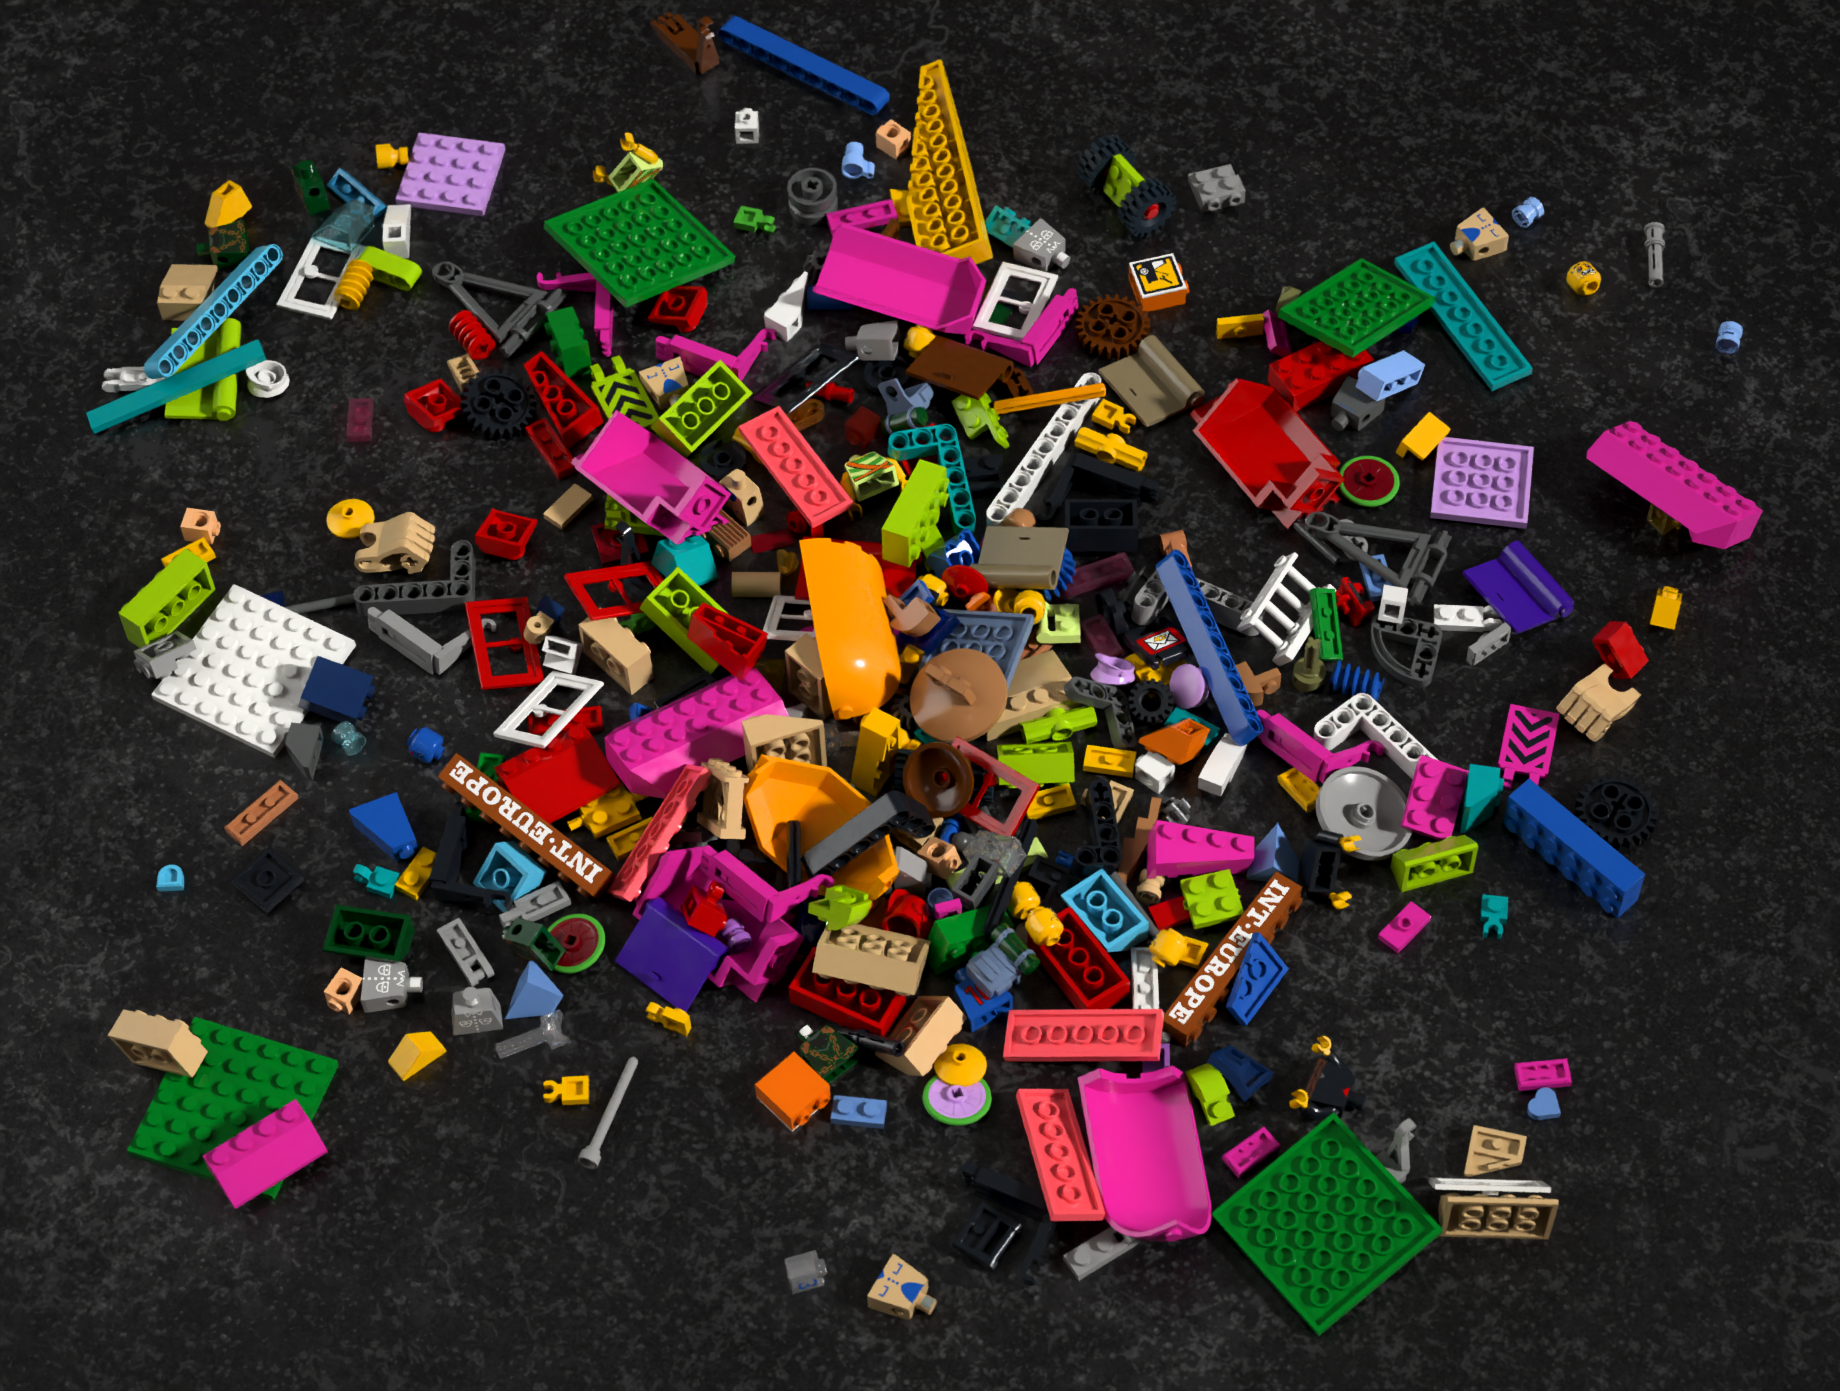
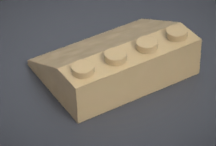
M1053 650L1019 660L1008 689L1007 703L1003 714L998 722L984 734L987 742L1021 731V722L1044 717L1047 712L1054 708H1063L1067 711L1080 707V703L1070 700L1064 692V685L1072 677Z
M765 714L752 716L742 721L748 774L755 767L761 754L827 767L824 724L822 720Z
M827 924L817 943L813 973H818L820 977L827 979L834 977L844 979L849 984H867L875 990H893L896 994L902 996L915 995L931 940L859 924L836 931L827 930Z
M1458 1193L1441 1195L1438 1209L1439 1226L1443 1229V1233L1440 1236L1549 1239L1559 1201L1553 1198H1543L1539 1195L1528 1197H1515L1510 1194L1500 1197L1483 1194L1461 1196Z

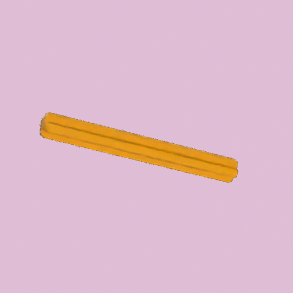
M1097 383L998 400L994 402V410L999 415L1100 398L1106 395V388L1104 383Z

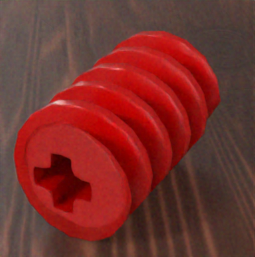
M460 311L452 318L449 324V331L472 359L481 360L491 355L495 349V341L492 340L490 334L477 321L471 311Z

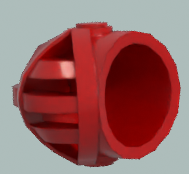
M896 889L886 901L885 918L882 922L883 930L922 939L928 938L934 922L929 906L922 898L904 889Z

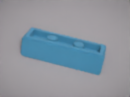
M341 168L337 170L326 185L369 223L387 211L388 207Z

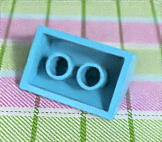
M1103 869L1098 870L1061 894L1062 900L1068 907L1070 906L1107 952L1128 951L1131 947L1138 945L1148 938L1149 922Z

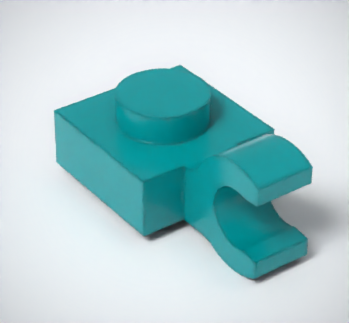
M356 864L352 872L355 874V881L367 884V892L388 899L392 898L396 889L394 884L400 878V873L376 866L374 872H372L367 867Z

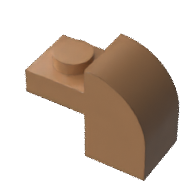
M890 594L883 600L889 608L887 613L894 619L889 625L908 636H922L928 633L941 620L930 604L918 597H915L907 606L902 600Z
M1246 661L1235 665L1254 706L1262 705L1264 694L1269 695L1280 689L1281 673L1277 667L1254 676Z

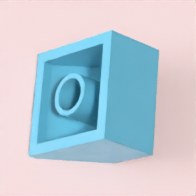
M515 841L499 842L493 846L473 884L476 887L506 891L510 894L513 902L536 891L547 871L525 850L519 847ZM495 899L492 901L503 913L507 911L504 906L505 900Z

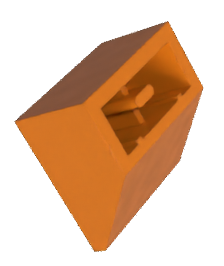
M1188 718L1141 737L1139 743L1144 745L1145 749L1149 752L1160 753L1166 756L1169 762L1180 765L1200 755L1210 729Z

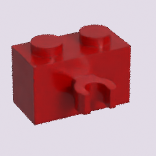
M1610 621L1592 639L1595 645L1594 648L1601 655L1600 658L1613 670L1611 674L1614 679H1632L1649 661L1643 647L1637 641L1632 628L1627 622Z
M715 880L710 884L708 891L693 885L681 905L687 924L712 937H715L718 931H722L727 922V914L720 900L725 889L722 888L723 885Z

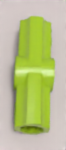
M1089 705L1067 711L1063 708H1054L1047 712L1044 717L1020 723L1023 741L1026 744L1049 738L1055 741L1067 739L1075 731L1097 726L1096 712L1094 707Z

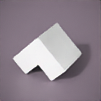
M546 636L542 651L546 652L543 666L576 674L583 644L558 636Z

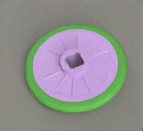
M935 1075L928 1081L923 1091V1104L927 1112L934 1119L947 1125L962 1126L978 1121L987 1113L992 1101L991 1090L984 1079L967 1087L961 1085L950 1086L942 1082Z

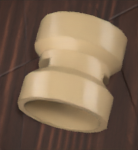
M1144 869L1140 873L1139 882L1141 884L1137 886L1135 896L1143 903L1156 904L1161 898L1162 892L1160 888L1164 885L1165 876L1147 879V869Z

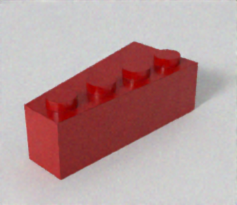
M542 351L524 364L533 388L567 449L571 448L603 423L598 406Z

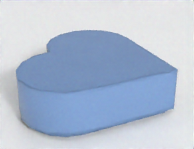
M1548 1087L1540 1088L1536 1092L1535 1098L1529 1101L1527 1107L1528 1115L1534 1120L1560 1117L1561 1112L1555 1092Z

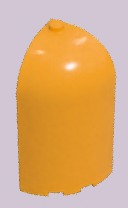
M831 538L799 540L817 645L835 721L870 713L874 707L878 709L891 699L898 689L901 680V665L894 629L889 625L892 619L887 613L889 608L883 602L887 597L881 566L872 554L868 555L861 550V546L848 541L842 544L831 542Z

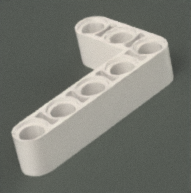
M1359 693L1317 722L1314 728L1313 739L1329 751L1359 729L1362 730L1371 740L1380 742L1384 746L1383 752L1412 779L1419 756L1425 755L1436 759L1380 704L1365 693Z

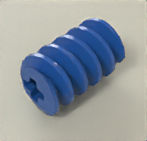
M1338 660L1332 672L1329 687L1333 683V691L1335 692L1342 687V693L1347 695L1352 689V697L1361 692L1370 695L1377 702L1385 677L1380 681L1379 673L1376 672L1371 678L1369 669L1362 675L1360 674V666H1357L1352 672L1350 663L1343 669L1341 668V660Z

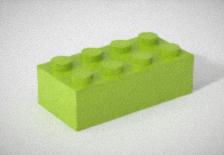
M719 360L650 427L667 445L687 458L753 393Z
M919 460L882 527V557L884 560L909 568L913 560L918 559L922 543L927 542L929 539L930 528L933 524H937L940 510L942 507H946L949 500V494L947 493L949 478H947L946 467Z
M185 548L162 571H159L147 586L141 588L129 603H126L121 608L118 614L130 642L141 648L171 634L216 590L207 562Z
M677 567L646 597L639 609L711 675L720 664L687 638L691 617L703 602L720 611L727 612Z

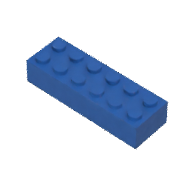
M1530 778L1508 796L1503 819L1506 828L1521 837L1529 848L1539 852L1547 863L1557 867L1566 879L1575 882L1581 887L1584 894L1594 898L1606 912L1612 913L1618 918L1638 900L1645 873Z

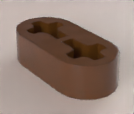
M1014 368L1011 378L1014 377L1015 380H1018V384H1015L1013 379H1008L1004 383L1010 398L1021 397L1019 392L1023 396L1033 395V390L1022 370Z

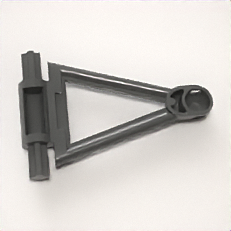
M441 262L432 269L434 280L450 289L499 344L506 340L499 348V352L503 353V356L506 358L510 357L521 345L526 346L544 327V323H547L546 313L554 311L566 298V294L560 288L555 289L546 299L547 291L466 273L459 266L451 262ZM462 283L527 299L499 327L462 287Z
M1324 512L1309 514L1304 523L1305 529L1309 534L1323 540H1329L1393 586L1407 588L1408 584H1411L1412 588L1407 597V601L1410 602L1411 606H1415V604L1420 605L1425 593L1431 591L1447 558L1446 549L1452 536L1448 535V531L1444 530L1443 533L1438 532L1433 544L1428 545L1431 538L1430 534L1341 522L1336 517ZM1316 515L1322 516L1324 520H1318ZM1339 533L1414 544L1398 575Z

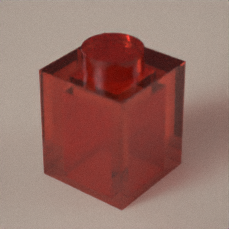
M861 406L845 423L846 439L851 444L865 449L880 433L881 417Z

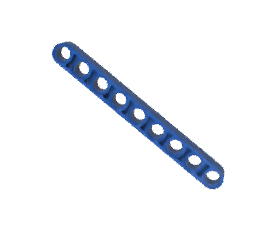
M732 16L718 30V36L724 43L868 114H878L890 100L889 93L883 87L737 16Z
M1175 549L1156 564V570L1232 739L1238 745L1245 746L1263 732L1262 723L1186 556L1181 551Z

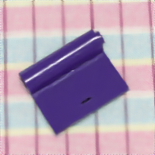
M1518 540L1506 546L1499 558L1464 570L1462 573L1497 614L1511 627L1515 634L1560 617L1565 618L1574 609V600Z
M661 897L652 898L645 905L644 914L615 962L675 1007L687 1012L712 969L720 968L725 957L730 956L731 949L717 938L688 925L684 914Z

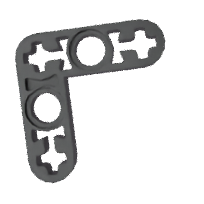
M1076 676L1064 685V692L1070 700L1105 710L1111 741L1115 749L1130 751L1136 746L1137 740L1128 700L1121 689Z

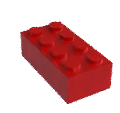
M1319 341L1269 364L1268 383L1275 387L1297 412L1336 394L1348 375L1358 380L1360 369L1372 364L1374 359L1366 349L1352 358L1344 355L1343 352L1332 346L1326 345L1323 341Z
M1070 906L1056 914L1063 924V932L1056 944L1052 946L1037 945L1027 932V946L1035 952L1036 956L1040 959L1041 965L1076 1009H1109L1129 997L1130 980Z
M813 946L789 986L790 1002L841 1026H847L856 1030L863 1028L868 1030L869 1033L886 1037L906 1004V996L898 995L895 991L889 989L875 990L867 984H849L844 979L836 977L831 979L820 977L818 973L812 972L816 947Z

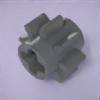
M1171 797L1161 805L1160 810L1162 812L1160 814L1162 816L1159 819L1184 825L1190 819L1188 814L1190 811L1188 809L1191 806L1184 798L1179 800L1178 798Z

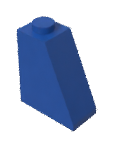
M397 792L349 809L354 827L393 860L407 859L419 853L416 838Z

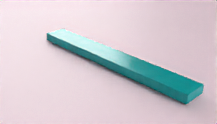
M258 339L87 412L92 431L96 434L266 361L267 359Z

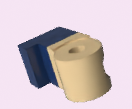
M544 595L539 601L536 610L537 615L529 618L524 630L525 640L531 644H540L560 622L565 608Z

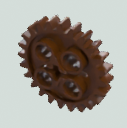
M1106 294V299L1104 300L1097 296L1096 303L1089 300V306L1083 305L1082 311H1078L1076 335H1078V341L1083 342V348L1090 347L1091 354L1098 351V357H1101L1104 353L1107 354L1108 359L1111 358L1112 354H1115L1116 358L1119 359L1121 353L1128 357L1129 351L1137 353V347L1140 342L1150 334V318H1147L1148 312L1143 311L1142 304L1136 306L1135 299L1127 302V296L1121 300L1118 294L1115 295L1114 299H1111L1109 294Z

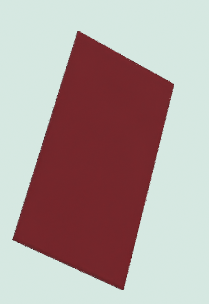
M790 528L750 536L753 554L795 545Z

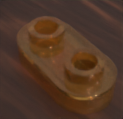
M809 399L790 415H786L794 423L793 425L797 430L801 431L820 422L824 418V405L817 399Z

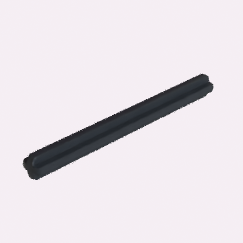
M1027 818L1024 821L982 928V932L987 938L991 937L993 930L1001 925L1013 894L1014 886L1018 881L1039 826L1035 819Z

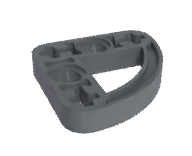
M1379 614L1375 615L1371 625L1370 641L1373 653L1380 665L1390 675L1403 683L1418 688L1430 685L1442 640V629L1434 623L1403 617L1402 624L1378 620ZM1381 623L1386 624L1384 628L1380 627ZM1394 625H1396V631H1392ZM1402 627H1410L1414 632L1409 635L1403 634L1400 629ZM1429 633L1434 634L1433 638H1428ZM1382 638L1417 645L1411 669L1403 666L1390 655ZM1426 651L1430 652L1433 657L1431 659H1423L1419 654ZM1421 667L1425 668L1423 678L1418 677Z

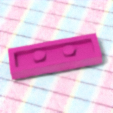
M892 199L826 213V220L833 236L836 227L841 223L867 229L897 222V213Z

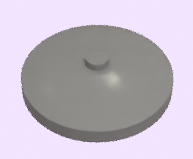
M1346 767L1331 774L1318 791L1316 814L1322 830L1340 833L1344 837L1359 835L1361 837V840L1353 841L1354 846L1360 848V850L1346 852L1342 845L1340 846L1343 852L1355 858L1368 861L1390 858L1392 854L1403 848L1412 834V831L1400 827L1407 802L1405 794L1391 779L1380 772L1365 767Z

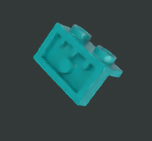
M998 206L994 207L985 221L987 233L1011 248L1034 224L1024 217L1019 220L1014 217L1016 215L1014 211L1007 207L1001 209Z

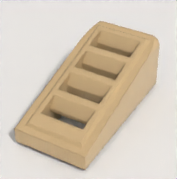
M469 354L447 361L461 393L464 392V385H469L470 377L476 380V373L479 370Z

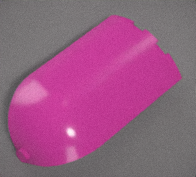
M1169 1066L1153 1072L1140 1073V1078L1127 1079L1126 1074L1112 1073L1101 1068L1078 1077L1094 1174L1105 1211L1104 1217L1107 1222L1118 1232L1144 1241H1177L1205 1233L1211 1223L1212 1208L1186 1074L1174 1066Z

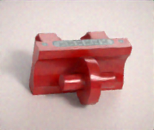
M1344 577L1341 579V585L1335 592L1337 612L1343 611L1353 626H1359L1363 618L1372 615L1375 606L1372 601L1362 600L1361 597L1364 591L1360 582L1352 583L1348 577Z

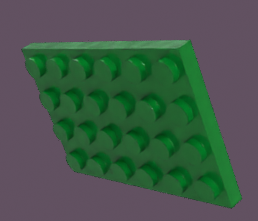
M1361 258L1280 308L1278 317L1288 324L1303 330L1306 334L1323 341L1326 345L1343 352L1344 355L1353 358L1432 307L1435 297Z

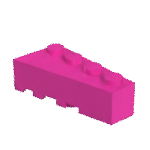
M1160 820L1155 821L1148 833L1147 879H1154L1157 876L1167 875V878L1178 877V875L1184 874L1200 876L1203 873H1213L1230 869L1231 874H1245L1254 860L1253 836Z

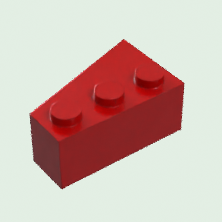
M703 602L692 614L687 638L737 679L742 681L763 656L769 633Z

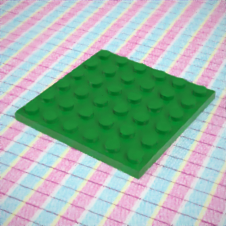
M654 179L544 221V229L625 308L726 267L735 261V255Z
M194 1017L188 1030L201 1039V1044L208 1052L193 1078L166 1072L127 1152L130 1156L216 1182L208 1170L203 1155L295 1099L312 1122L338 1068V1061ZM284 1179L258 1196L274 1201Z
M1334 1112L1211 1213L1212 1218L1318 1336L1324 1333L1443 1233V1229Z

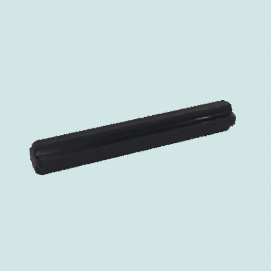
M789 820L787 822V889L801 884L800 821ZM801 903L788 912L799 913L801 911Z

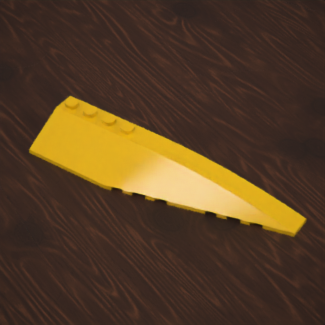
M940 59L924 65L920 69V96L917 97L918 112L915 116L917 124L913 135L911 154L913 162L910 164L911 180L908 183L910 191L909 196H907V206L916 246L959 259L970 256L974 263L978 264L992 259L993 255L964 136L944 65Z

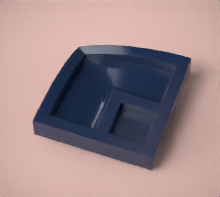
M1231 1045L1213 1052L1207 1063L1220 1071L1229 1080L1244 1101H1247L1260 1087L1268 1083L1274 1072Z

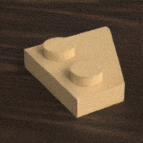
M1474 1125L1463 1177H1472L1521 1165L1527 1136Z

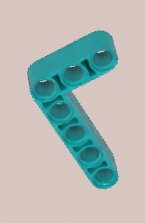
M941 424L897 431L891 434L888 441V455L890 458L896 461L936 455L938 465L947 468V478L960 481L959 483L949 481L947 493L949 494L947 505L955 535L965 528H968L973 535L976 516L955 428L949 424ZM941 437H948V438H950V440H948V441H943V440H941L940 438H941ZM923 440L926 441L927 444L921 445L918 444L917 441ZM896 444H901V445H903L904 447H903V448H895L894 445H896ZM946 458H953L955 461H954V462H948V461H946L945 459H946ZM961 500L965 504L958 505L955 503V501ZM968 522L970 525L961 526L959 523Z

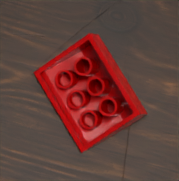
M582 722L556 735L544 749L533 747L494 768L500 786L549 824L621 787L619 779L595 739Z

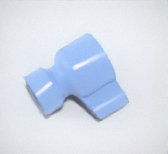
M858 142L848 143L846 145V155L842 160V174L852 179L861 176L872 179L874 177L875 165L872 162L865 161L862 157L863 146Z

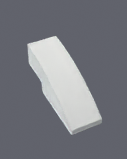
M1226 733L1216 745L1199 775L1198 788L1221 797L1227 783L1231 782L1249 743L1245 746H1240L1235 743L1230 734Z

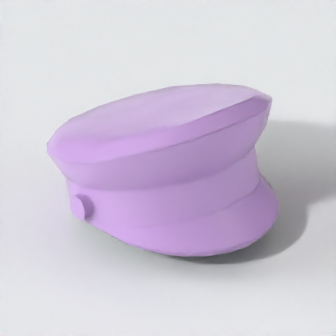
M1100 653L1095 654L1098 659V665L1090 673L1093 681L1117 686L1127 685L1135 680V666L1131 662Z
M1191 664L1180 665L1173 671L1170 678L1169 690L1170 692L1172 691L1174 704L1182 709L1197 708L1206 701L1210 688L1200 667L1196 668Z

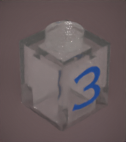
M816 1250L784 1259L786 1273L793 1294L824 1285L823 1275L827 1274V1268L824 1259H818Z

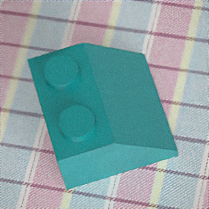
M690 535L685 538V542L678 545L668 538L658 541L651 564L666 578L679 567L698 586L717 580L718 573L709 543L700 535Z
M1470 764L1464 792L1460 833L1465 834L1492 817L1494 807L1500 806L1501 793L1504 786V778H1500V768Z

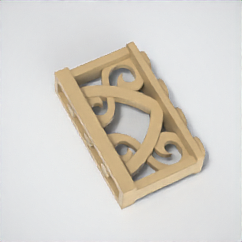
M709 758L708 762H701V766L707 768L712 774L709 777L710 782L703 791L702 812H697L696 822L720 839H745L746 829L741 826L744 783H749V777L742 774L741 770H736V767L730 766V763L724 762V759ZM722 793H723V798H724V804H723V805H722V800H721Z

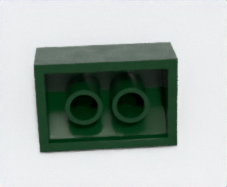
M336 904L323 952L399 963L409 953L415 928L411 915Z

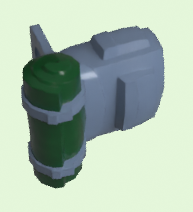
M896 378L878 385L888 411V416L882 419L880 423L881 433L885 437L889 438L891 434L897 431L926 426L928 414L925 409L928 408L930 400L934 396L932 387L928 382L904 390ZM888 386H892L897 390L898 394L895 398L888 394Z
M1006 923L997 926L991 933L990 938L994 944L986 951L982 950L971 958L966 966V973L969 978L989 999L994 996L998 997L1006 990H1009L1012 987V982L1018 985L1022 973L1028 975L1036 970L1040 964V959L1036 956L1035 952Z

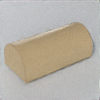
M732 572V597H774L775 595H781V572Z

